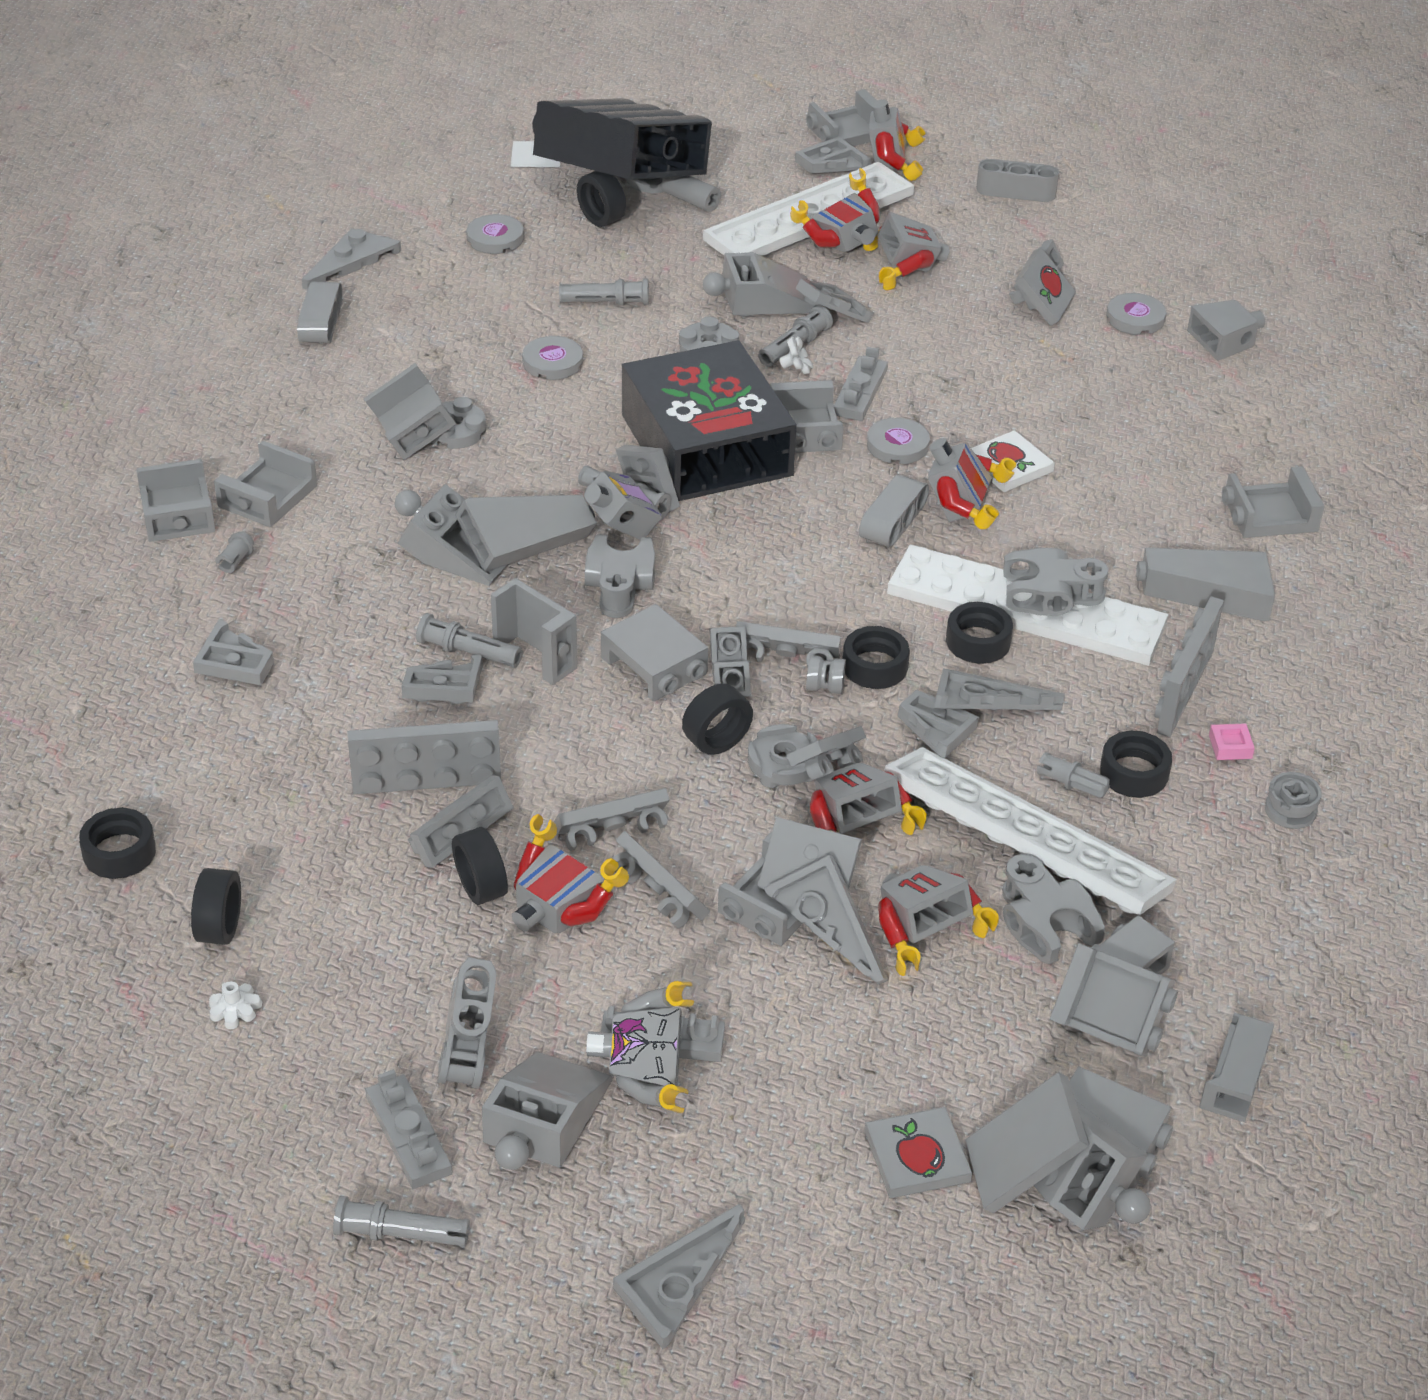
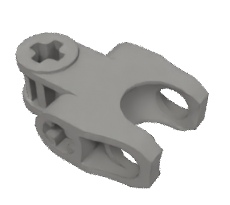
M597 534L587 552L585 586L600 587L599 606L600 611L604 615L612 618L625 617L633 610L636 589L653 590L655 581V551L652 538L641 537L637 547L621 551L613 549L607 544L608 535Z
M1034 548L1013 551L1004 556V577L1013 581L1007 585L1006 607L1016 612L1057 616L1069 612L1073 605H1098L1105 600L1106 589L1104 581L1108 577L1109 569L1103 561L1095 558L1068 559L1066 552L1058 548ZM1022 561L1028 563L1030 567L1026 570H1014L1011 568V565ZM1087 567H1092L1091 575L1088 574ZM1089 589L1093 592L1092 597H1088ZM1017 593H1032V596L1026 601H1018L1013 598Z
M1016 855L1008 861L1006 867L1007 880L1003 884L1002 895L1009 904L1004 905L1003 917L1008 929L1021 946L1029 950L1041 962L1051 964L1059 961L1058 954L1061 949L1056 931L1072 932L1081 938L1085 944L1091 946L1102 942L1105 931L1102 918L1095 908L1091 896L1076 879H1068L1058 883L1044 867L1043 863L1031 855Z
M468 957L454 979L437 1083L445 1084L446 1081L470 1084L471 1088L479 1089L485 1061L484 1047L487 1028L491 1018L496 983V970L492 961ZM472 968H480L484 971L472 970ZM467 978L476 979L480 982L482 990L473 991L469 989L464 980ZM463 1019L469 1020V1026L473 1028L472 1030L464 1028L465 1022H462Z

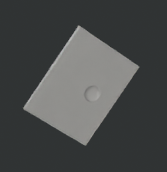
M776 817L757 888L764 889L830 855L834 857L849 891L862 839Z

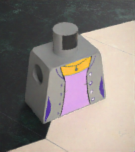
M603 471L586 488L584 493L585 500L608 526L641 540V537H646L663 517L634 480L625 474ZM627 511H633V515H630Z

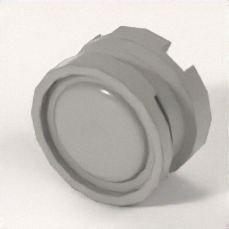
M1298 772L1280 773L1270 782L1269 793L1265 802V812L1274 823L1282 827L1291 829L1305 828L1316 819L1322 790L1319 784L1310 776Z

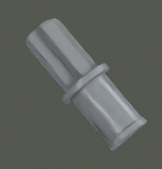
M1047 752L1039 760L1040 763L1045 765L1044 767L1037 766V774L1062 782L1065 788L1069 790L1074 787L1099 798H1103L1109 790L1110 780L1108 777L1082 768L1080 762L1075 761L1072 764Z

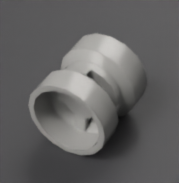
M810 656L806 690L818 691L823 688L828 689L830 693L842 694L846 659L835 658L832 661H824L820 656ZM827 668H830V670H829V678H828V683H827V682H826Z

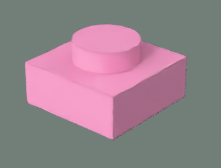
M1247 724L1211 725L1209 738L1217 760L1253 758L1255 748Z

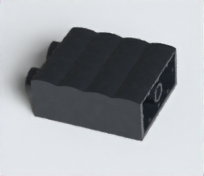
M625 98L537 102V110L532 122L534 133L533 155L629 180L706 175L712 121L703 116L685 115L677 110L660 109L651 104H637Z

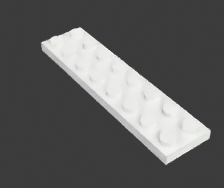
M879 161L862 168L866 172V188L871 189L879 208L899 202L914 194V185ZM859 169L850 172L854 179H861ZM848 173L703 230V240L723 255L725 253L750 252L760 256L768 255L773 251L810 237L802 228L803 223L798 224L791 220V206L799 211V201H805L808 204L807 216L810 218L853 193L858 194L859 191H855L850 187Z
M909 545L888 583L887 594L951 612L957 606L967 602L991 603L1004 609L1011 616L1013 629L1147 666L1150 665L1168 620L1167 613L1105 597L1102 603L1095 606L1073 605L1069 612L1057 616L1016 612L1006 607L1007 585L1013 581L1004 577L1003 569L914 545ZM1088 592V597H1092L1093 593ZM1017 593L1013 598L1018 601H1026L1032 596V593Z
M924 747L885 766L884 771L896 776L908 794L922 799L928 807L942 810L952 815L960 824L974 827L984 832L990 840L1006 844L1019 851L1020 855L1026 854L1038 858L1045 866L1051 868L1052 872L1057 876L1076 879L1089 893L1106 897L1117 903L1118 907L1125 912L1140 916L1173 891L1177 879Z

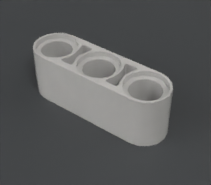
M984 159L979 163L976 189L980 194L986 196L1050 202L1056 198L1059 170L1054 166Z
M310 281L298 318L297 334L299 342L331 343L342 306L343 292L341 283Z
M900 474L894 476L863 515L859 526V536L887 547H892L924 507L929 494V485Z

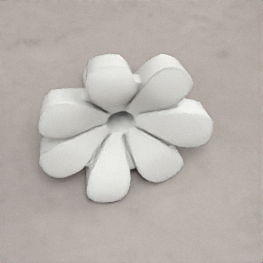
M792 336L787 340L790 348L789 354L780 357V363L784 369L794 365L797 370L801 369L803 374H809L813 364L806 358L808 355L805 348H802L801 338L799 336L796 338Z
M226 982L222 984V993L213 994L209 999V1007L211 1008L210 1019L216 1022L224 1018L225 1027L227 1029H235L238 1027L240 1017L245 1022H250L256 1017L253 1009L261 1008L262 1000L259 995L253 994L254 989L250 984L244 983L238 986L236 982Z

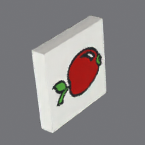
M1015 430L971 448L975 454L990 458L992 463L997 465L1004 458H1010L1016 462V467L1012 470L1015 474L1005 483L998 482L994 478L993 473L989 472L992 477L991 482L1003 492L1054 472L1055 462Z

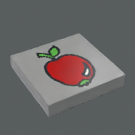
M1041 247L1032 252L1015 280L1050 326L1059 322L1076 292Z
M946 1107L865 1122L864 1132L889 1199L971 1182L972 1171Z

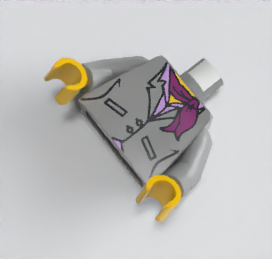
M683 981L671 982L667 987L648 991L624 1004L621 1013L613 1014L612 1033L588 1031L586 1047L587 1056L610 1058L609 1073L616 1077L618 1087L642 1104L663 1107L677 1113H683L685 1108L675 1105L676 1096L679 1093L688 1094L689 1091L678 1086L682 1010L680 1007L674 1006L690 1007L694 1004V1000H683L682 998L683 989L686 986H692L691 982Z

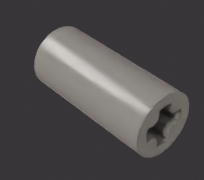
M692 176L663 178L662 190L665 193L705 211L712 212L720 202L721 191L719 188Z

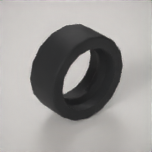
M594 171L582 176L578 180L576 188L577 199L583 214L593 225L605 227L619 221L625 215V194L614 175Z
M967 602L957 606L950 613L947 622L946 643L948 649L956 657L976 664L992 663L1002 659L1009 652L1013 632L1011 616L1004 609L986 602ZM980 627L988 629L997 635L989 638H978L970 636L962 630Z
M866 626L856 629L847 636L843 645L842 659H846L845 675L855 684L870 689H886L895 686L906 676L910 649L908 641L902 634L891 628ZM866 652H881L894 659L885 663H873L861 659L858 655Z
M715 684L699 693L688 705L682 718V730L686 737L701 752L708 755L721 754L740 742L748 732L753 721V708L750 702L735 687L729 684ZM728 709L724 718L713 728L707 730L711 721L719 713Z
M1133 730L1119 732L1110 737L1103 747L1100 775L1108 777L1110 788L1124 796L1136 798L1153 796L1162 791L1169 780L1172 752L1167 744L1155 735ZM1124 757H1137L1150 762L1156 768L1147 771H1135L1123 767L1116 760Z
M120 807L101 811L88 819L80 830L79 843L83 861L88 870L99 877L118 879L140 873L150 865L156 854L152 824L146 815L135 809ZM126 834L139 838L131 847L121 851L109 852L96 848L103 840L115 835Z
M478 827L454 836L452 839V852L461 883L471 901L476 905H481L505 896L508 893L506 870L499 849L488 830Z
M204 868L199 874L194 889L191 909V928L196 942L226 945L232 941L237 929L241 907V881L237 871Z

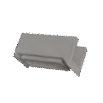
M1234 1012L1213 1079L1205 1082L1199 1108L1245 1123L1267 1054L1274 1024Z

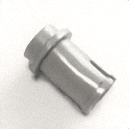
M245 532L232 534L228 540L229 544L217 556L215 562L219 564L218 567L226 573L234 572L244 556H249L253 552L254 541Z

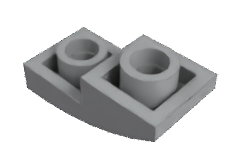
M746 626L710 628L713 685L729 684L735 687L744 697L751 696Z

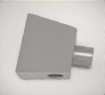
M1235 300L1191 306L1187 331L1219 361L1251 348L1255 344L1257 329L1263 328L1265 325V317L1260 310L1248 312Z

